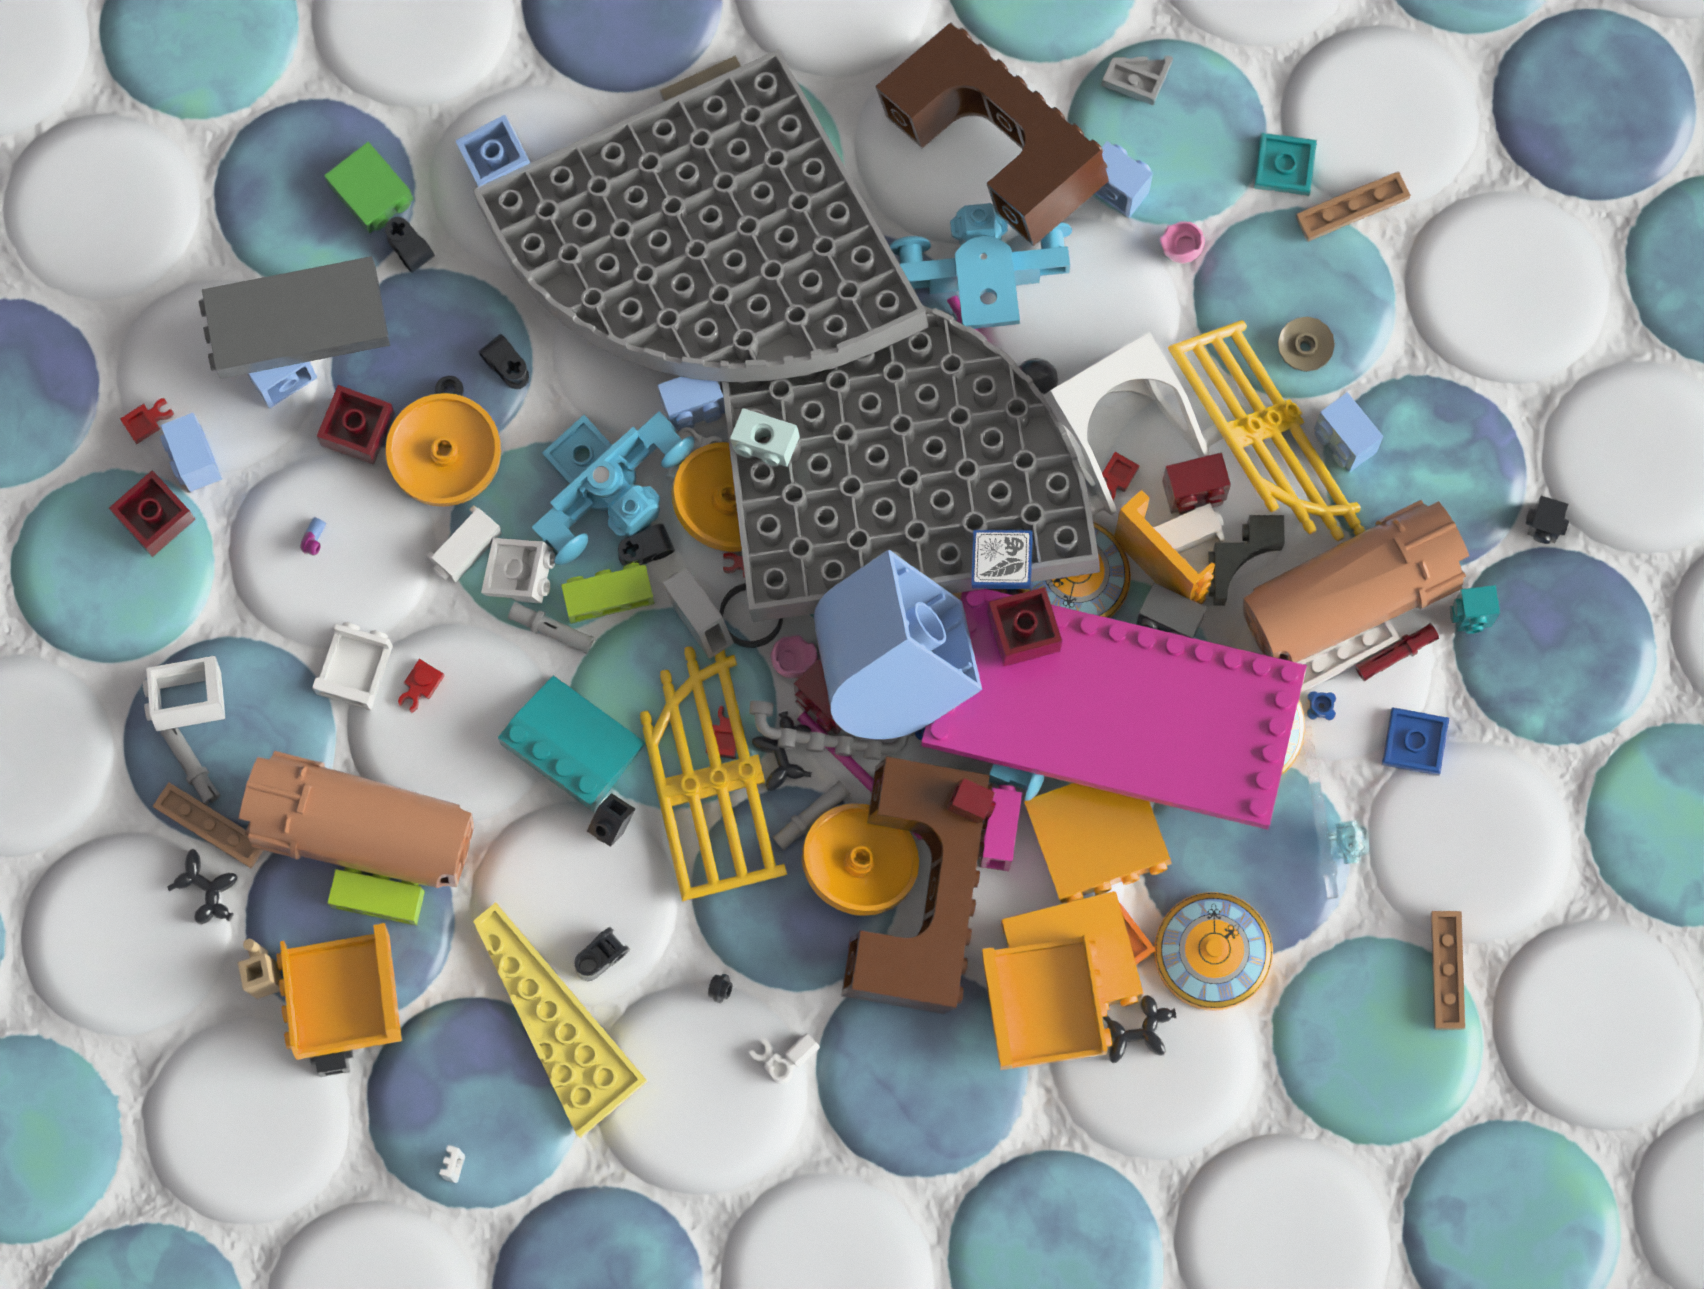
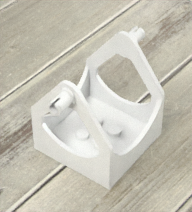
M1150 332L1043 395L1058 421L1066 429L1069 439L1071 433L1075 437L1087 462L1092 477L1080 462L1079 464L1084 474L1086 486L1093 494L1089 498L1092 516L1102 510L1109 515L1117 511L1093 451L1087 442V427L1090 415L1103 395L1112 392L1130 391L1151 398L1199 457L1208 456V447L1223 439L1215 424L1200 431L1184 389ZM1155 380L1172 387L1186 424L1163 398Z

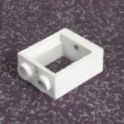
M216 656L146 668L147 680H143V690L145 697H149V703L144 704L147 721L152 720L156 731L225 719L222 677ZM206 681V702L162 709L160 689Z

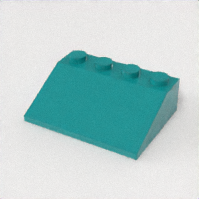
M554 675L515 714L498 736L499 742L503 747L592 812L595 811L646 744L645 741Z

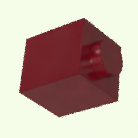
M962 778L957 782L946 809L979 824L985 817L988 819L991 817L996 806V802L992 801L996 792Z

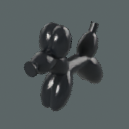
M788 711L778 714L781 717L779 721L780 728L812 732L811 728L807 725L799 724L794 726V721L788 716ZM764 736L752 739V745L757 750L774 753L778 768L771 772L766 780L765 786L768 791L780 787L787 779V776L793 779L802 778L803 776L811 778L812 772L805 771L797 764L789 763L786 748L778 747V740Z
M195 849L189 850L185 859L186 872L178 875L174 882L167 886L169 892L175 888L182 889L194 884L206 891V904H203L195 911V921L198 924H205L214 915L218 919H226L229 922L234 913H229V909L219 903V892L232 887L237 881V875L235 873H225L210 881L199 874L201 859Z
M1145 995L1140 1003L1141 1009L1146 1015L1142 1028L1126 1031L1119 1022L1112 1020L1108 1015L1103 1017L1107 1023V1028L1110 1029L1111 1036L1115 1038L1109 1051L1110 1062L1117 1063L1123 1057L1127 1042L1144 1040L1149 1050L1156 1055L1163 1056L1166 1052L1165 1045L1154 1032L1158 1022L1163 1023L1170 1021L1172 1017L1177 1018L1175 1008L1172 1010L1164 1007L1158 1009L1155 999Z

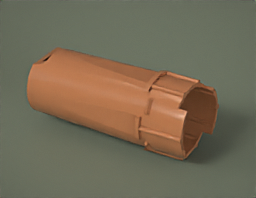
M1419 500L1377 520L1374 527L1253 588V592L1243 598V615L1263 655L1297 663L1414 608L1421 610L1463 589V578L1466 575L1462 571L1459 561L1469 557V553L1455 522L1443 505L1438 501L1427 506L1422 500Z
M274 751L270 760L257 757L246 784L239 819L250 821L245 834L248 835L249 841L252 844L251 847L282 854L294 859H299L303 856L434 888L442 886L457 888L474 830L472 813L461 809L459 804L325 767L323 762Z

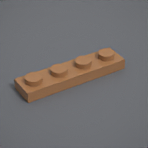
M1397 171L1297 213L1295 218L1307 242L1409 200L1411 194L1400 172Z
M168 782L153 805V808L250 869L263 852L262 849L251 847L252 844L249 841L248 835L245 834V829Z
M1432 911L1431 944L1434 1030H1464L1465 998L1462 911Z

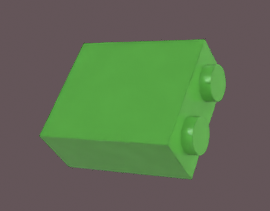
M369 141L324 175L328 186L369 234L374 230L378 231L384 228L393 215L407 210L411 205V201H413L410 189Z

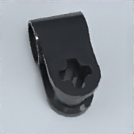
M394 217L386 223L385 233L387 241L411 273L435 257L428 243L418 235L406 219ZM397 230L399 233H402V232H403L404 235H402V236H400L399 234H395V235H394V231Z
M502 334L496 336L478 351L484 362L500 376L507 386L513 389H521L527 385L530 377L526 363ZM513 370H515L517 373H518V372H520V373L516 375L514 372H513V373H510V372L513 371Z
M660 523L624 538L618 546L619 562L622 566L631 563L644 565L671 555L675 548L664 524ZM631 549L633 552H636V556L631 557L630 554L626 553V550Z
M611 927L602 931L576 956L574 961L575 970L578 977L582 980L593 981L629 952L630 948L627 945H622L613 934L614 930ZM586 959H591L596 963L595 969L591 972H585L580 968V964Z

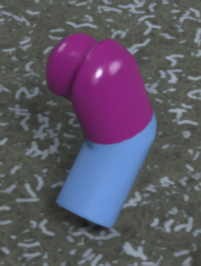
M313 517L301 540L300 549L304 554L309 553L314 556L320 551L321 545L317 540L327 523L319 518Z

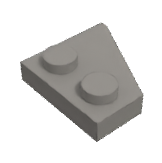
M1164 56L1163 60H1148V57H1136L1134 59L1126 57L1112 58L1101 86L1154 105L1172 64L1173 57Z

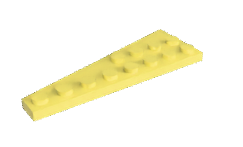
M495 902L473 922L578 1137L581 1138L643 1086L647 1080Z

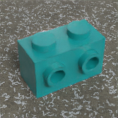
M1496 585L1461 589L1456 599H1454L1453 606H1450L1451 622L1456 623L1457 631L1466 630L1467 634L1479 633L1483 631V628L1492 627L1500 615Z

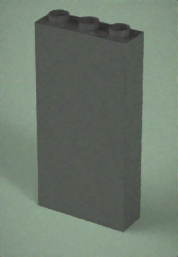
M372 256L202 289L203 299L199 300L202 317H207L208 326L203 327L207 344L211 343L213 352L208 354L210 368L212 371L216 370L220 379L390 346L377 271Z

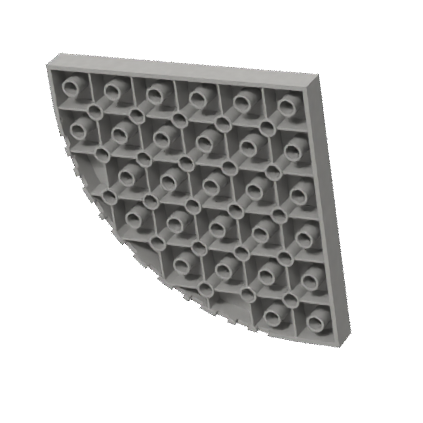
M779 49L473 189L479 208L501 251L520 281L545 309L564 326L591 344L623 360L658 372L691 379L739 383L804 376L827 369H834L928 328L926 311Z
M923 306L926 311L928 328L834 369L770 381H748L743 383L722 381L747 598L752 621L759 622L814 614L815 608L824 594L887 550H890L951 594L980 590L972 588L973 530H1032L1031 582L1100 572L1091 505L1083 471L1066 429L1058 421L1052 408L1043 397L1044 394H1041L1033 383L1032 378L1026 375L1006 352L992 345L977 330L970 326H964L954 320L953 316L943 311ZM743 408L797 425L799 439L787 467L779 464L776 467L770 466L760 458L754 456L746 458L738 455L733 450L730 437ZM762 437L757 442L761 444L767 443L770 438Z

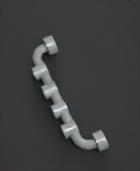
M750 701L749 714L755 715V725L758 731L767 738L778 740V747L794 749L795 743L807 744L806 750L811 752H824V746L835 748L836 755L852 756V752L855 750L863 751V758L881 760V754L889 755L902 751L907 745L909 736L915 735L914 732L897 737L892 743H883L878 740H861L848 736L825 735L819 732L773 728L767 724L766 717L772 716L774 704L766 701Z

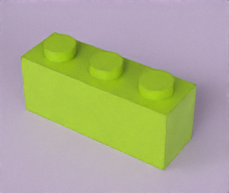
M627 564L623 566V570L615 572L609 569L596 572L594 577L584 579L583 576L569 578L567 583L561 584L571 624L655 604L646 564Z
M345 867L344 871L335 870L328 899V905L331 908L417 926L425 894L423 888L418 886L419 884L401 880V882L391 881L390 877L374 873L372 877L362 875L361 870Z

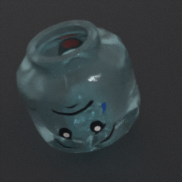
M1359 820L1335 823L1336 828H1333L1329 834L1332 855L1335 858L1343 859L1344 864L1361 862V856L1368 854L1370 851L1367 828L1359 825Z

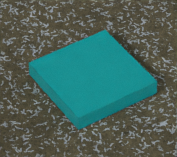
M1261 133L1254 189L1310 196L1317 140Z

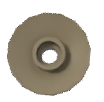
M1308 316L1296 318L1288 322L1280 332L1278 340L1279 354L1285 363L1293 369L1304 372L1315 371L1325 366L1331 359L1335 347L1334 336L1329 327L1319 319ZM1306 343L1310 346V350L1303 351L1300 345Z

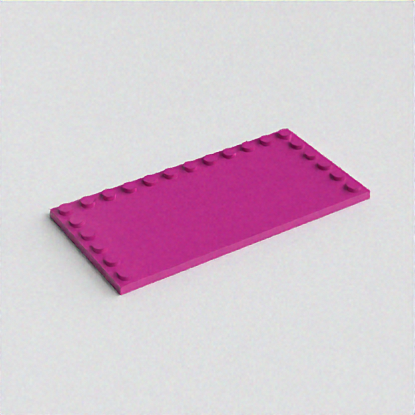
M988 589L962 592L960 600L963 603L982 690L927 725L921 746L1269 830L1307 665L1051 605L1062 638L1060 652L1003 666L987 609L989 601L1012 595Z

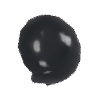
M1032 358L1018 366L1026 375L1032 378L1033 383L1041 394L1045 395L1057 387V371L1049 361Z

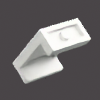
M343 622V625L335 623L333 627L334 636L320 677L315 678L312 689L316 695L371 711L393 645L387 639V635L382 632L371 630L370 633L360 631L359 626L349 622Z

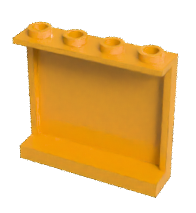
M1140 490L1120 509L1114 537L1120 542L1125 552L1156 584L1202 605L1207 599L1205 597L1209 592L1207 589L1211 586L1210 581L1214 577L1212 573L1215 564L1211 562L1198 574L1145 520L1149 497Z
M1071 783L1035 796L1030 801H1024L1061 903L1084 899V895L1095 892V895L1106 893L1112 890L1111 886L1120 882L1123 885L1134 883L1140 879L1139 875L1148 872L1151 875L1162 873L1167 870V865L1171 864V859L1150 802L1147 800Z
M1116 891L1001 920V927L1006 937L1008 948L1083 937V934L1088 933L1089 941L1094 940L1096 944L1097 958L1092 960L1094 970H1100L1102 987L1097 989L1099 999L1105 1000L1106 1010H1110L1109 1005L1120 1003L1121 1007L1138 1003L1137 998L1142 997L1143 989Z
M385 923L373 925L374 934L287 949L285 941H280L281 953H276L279 971L283 970L284 979H279L281 996L286 998V1005H283L281 1009L283 1021L288 1023L289 1031L284 1032V1039L287 1050L292 1049L296 1060L402 1041L390 936Z
M1088 933L1083 934V937L998 950H994V947L982 949V961L1000 1070L1099 1056L1107 1053V1046H1112L1110 1029H1104L1102 1017L1107 1016L1105 1000L1099 999L1097 988L1102 987L1100 970H1094L1092 959L1097 958L1095 941H1089Z

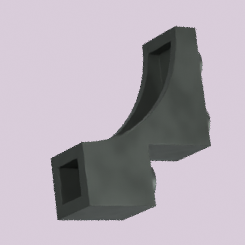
M1249 515L1247 524L1242 525V541H1247V543L1215 542L1213 551H1208V565L1211 562L1215 564L1213 570L1214 577L1210 581L1211 586L1208 588V597H1213V606H1225L1229 584L1235 573L1247 561L1266 552L1282 551L1285 544L1284 515Z

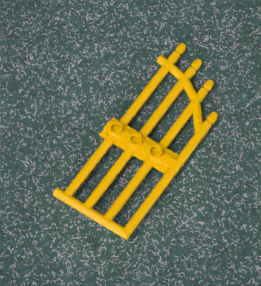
M1243 320L1168 346L1169 352L1270 512H1274L1279 508L1275 500L1277 499L1292 509L1309 535L1317 531L1314 522L1309 519V514L1319 516L1337 542L1345 537L1342 529L1337 526L1334 516H1343L1350 528L1354 530L1355 536L1366 531L1360 525L1361 522L1355 514L1360 512V505L1357 502L1348 503L1300 425H1303L1305 422L1300 416L1302 412L1297 404L1292 403L1290 399L1284 401L1242 334V331L1246 330V323ZM1231 336L1273 403L1272 406L1265 408L1226 346L1223 338ZM1212 343L1254 410V413L1245 414L1203 345ZM1193 350L1236 420L1227 423L1184 352ZM1288 430L1291 432L1336 505L1327 506L1283 437L1282 432ZM1269 437L1272 439L1310 502L1297 497L1262 440ZM1252 445L1276 485L1260 476L1243 449L1244 447Z
M692 646L684 648L689 678L675 691L669 670L660 671V680L663 684L662 688L666 704L655 726L651 724L652 718L649 711L640 712L641 725H643L642 730L682 902L787 875L785 864L776 866L757 788L758 784L765 783L759 754L753 756L749 754L729 668L737 666L735 654L726 657L725 649L714 656L715 663L700 670L694 648ZM716 674H719L739 758L738 760L726 763L721 762L718 752V745L703 686V681ZM692 690L711 766L695 771L693 770L678 706ZM670 721L682 774L665 778L658 744ZM746 788L765 868L749 873L747 872L729 792ZM715 795L718 796L736 876L719 880L700 800ZM688 802L708 882L695 887L690 886L672 808L673 806Z

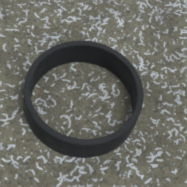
M746 583L735 586L725 595L719 611L722 617L729 600L737 593L747 590ZM783 618L779 619L777 626L768 636L760 640L747 641L737 638L730 631L729 634L732 641L739 646L746 648L761 647L771 642L778 635L783 624Z

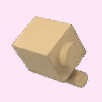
M246 939L243 947L249 952L250 958L238 962L243 990L256 999L279 992V979H282L277 961L268 956V951L252 939Z

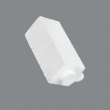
M1210 503L1154 527L1179 554L1214 538H1217L1218 542L1225 540L1221 527L1224 525L1222 516L1217 509L1213 510Z
M474 505L469 509L472 514L435 553L430 551L426 555L435 565L433 570L444 580L449 577L456 583L489 548L493 538H498L502 534L499 525Z

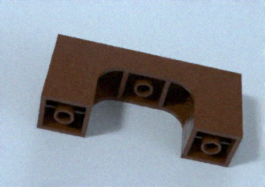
M951 22L875 86L886 117L921 148H924L954 121L967 116H979L990 121L1022 149L1021 153L986 184L996 214L1032 246L1036 245L1109 181L1106 171L1107 164L1102 156V147L1095 140H1088L1078 125L1068 123L1058 108L1048 106L1044 97L1039 92H1032L1028 89L1027 84L1019 75L1014 77L1000 59L994 60L990 56L989 51L984 45L974 43L965 29H958Z
M887 756L875 766L867 823L910 831L918 834L925 841L931 854L925 908L921 929L915 937L901 938L860 930L849 939L841 996L945 1014L955 1009L957 1004H961L964 989L960 986L961 975H965L968 958L964 957L965 946H969L972 936V929L968 928L969 917H973L976 908V900L972 899L973 889L978 887L980 880V871L976 870L977 861L982 858L984 851V842L980 841L981 833L987 827L988 818L985 817L983 821L977 824L946 808L957 782L962 778L992 790V784H989L990 775Z

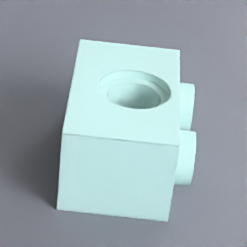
M743 408L730 440L733 450L740 456L746 458L754 456L762 459L764 463L776 467L779 464L787 467L798 442L799 433L797 425ZM762 437L770 438L767 443L761 444L757 442Z

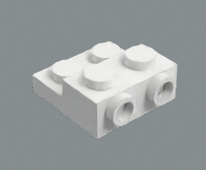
M493 538L481 593L486 596L512 598L518 602L542 603L543 596H547L550 592V582L547 577L549 569L555 566L554 559L556 555L553 552V548L542 541Z

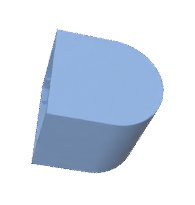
M887 550L835 585L818 602L814 612V625L831 713L835 722L846 732L867 739L902 737L926 727L982 690L962 601L890 550Z

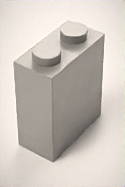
M688 568L672 574L668 580L663 582L675 612L709 659L734 644L723 617Z

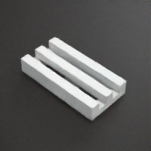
M448 1145L446 1151L451 1157H444L443 1163L448 1168L447 1170L441 1169L440 1175L446 1181L456 1183L459 1179L465 1155L459 1148Z

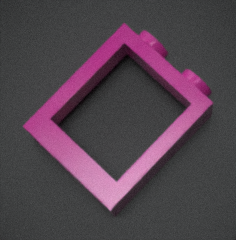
M999 785L998 789H992V791L996 792L992 800L996 802V806L991 817L988 819L985 829L984 851L980 867L1009 872L1013 861L1022 792L1016 791V788L1013 786Z

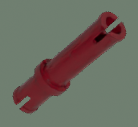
M1429 623L1415 633L1405 634L1397 643L1355 665V669L1362 681H1366L1409 655L1415 656L1418 654V650L1437 641L1439 635L1434 626Z

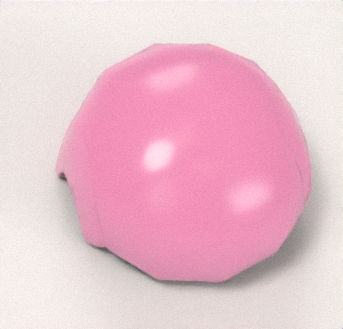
M1180 221L1167 226L1164 235L1160 237V242L1168 258L1173 262L1184 264L1193 261L1201 254L1205 238L1201 229L1195 224Z
M799 635L782 637L774 644L770 654L774 669L785 678H799L818 658L815 645L807 643Z

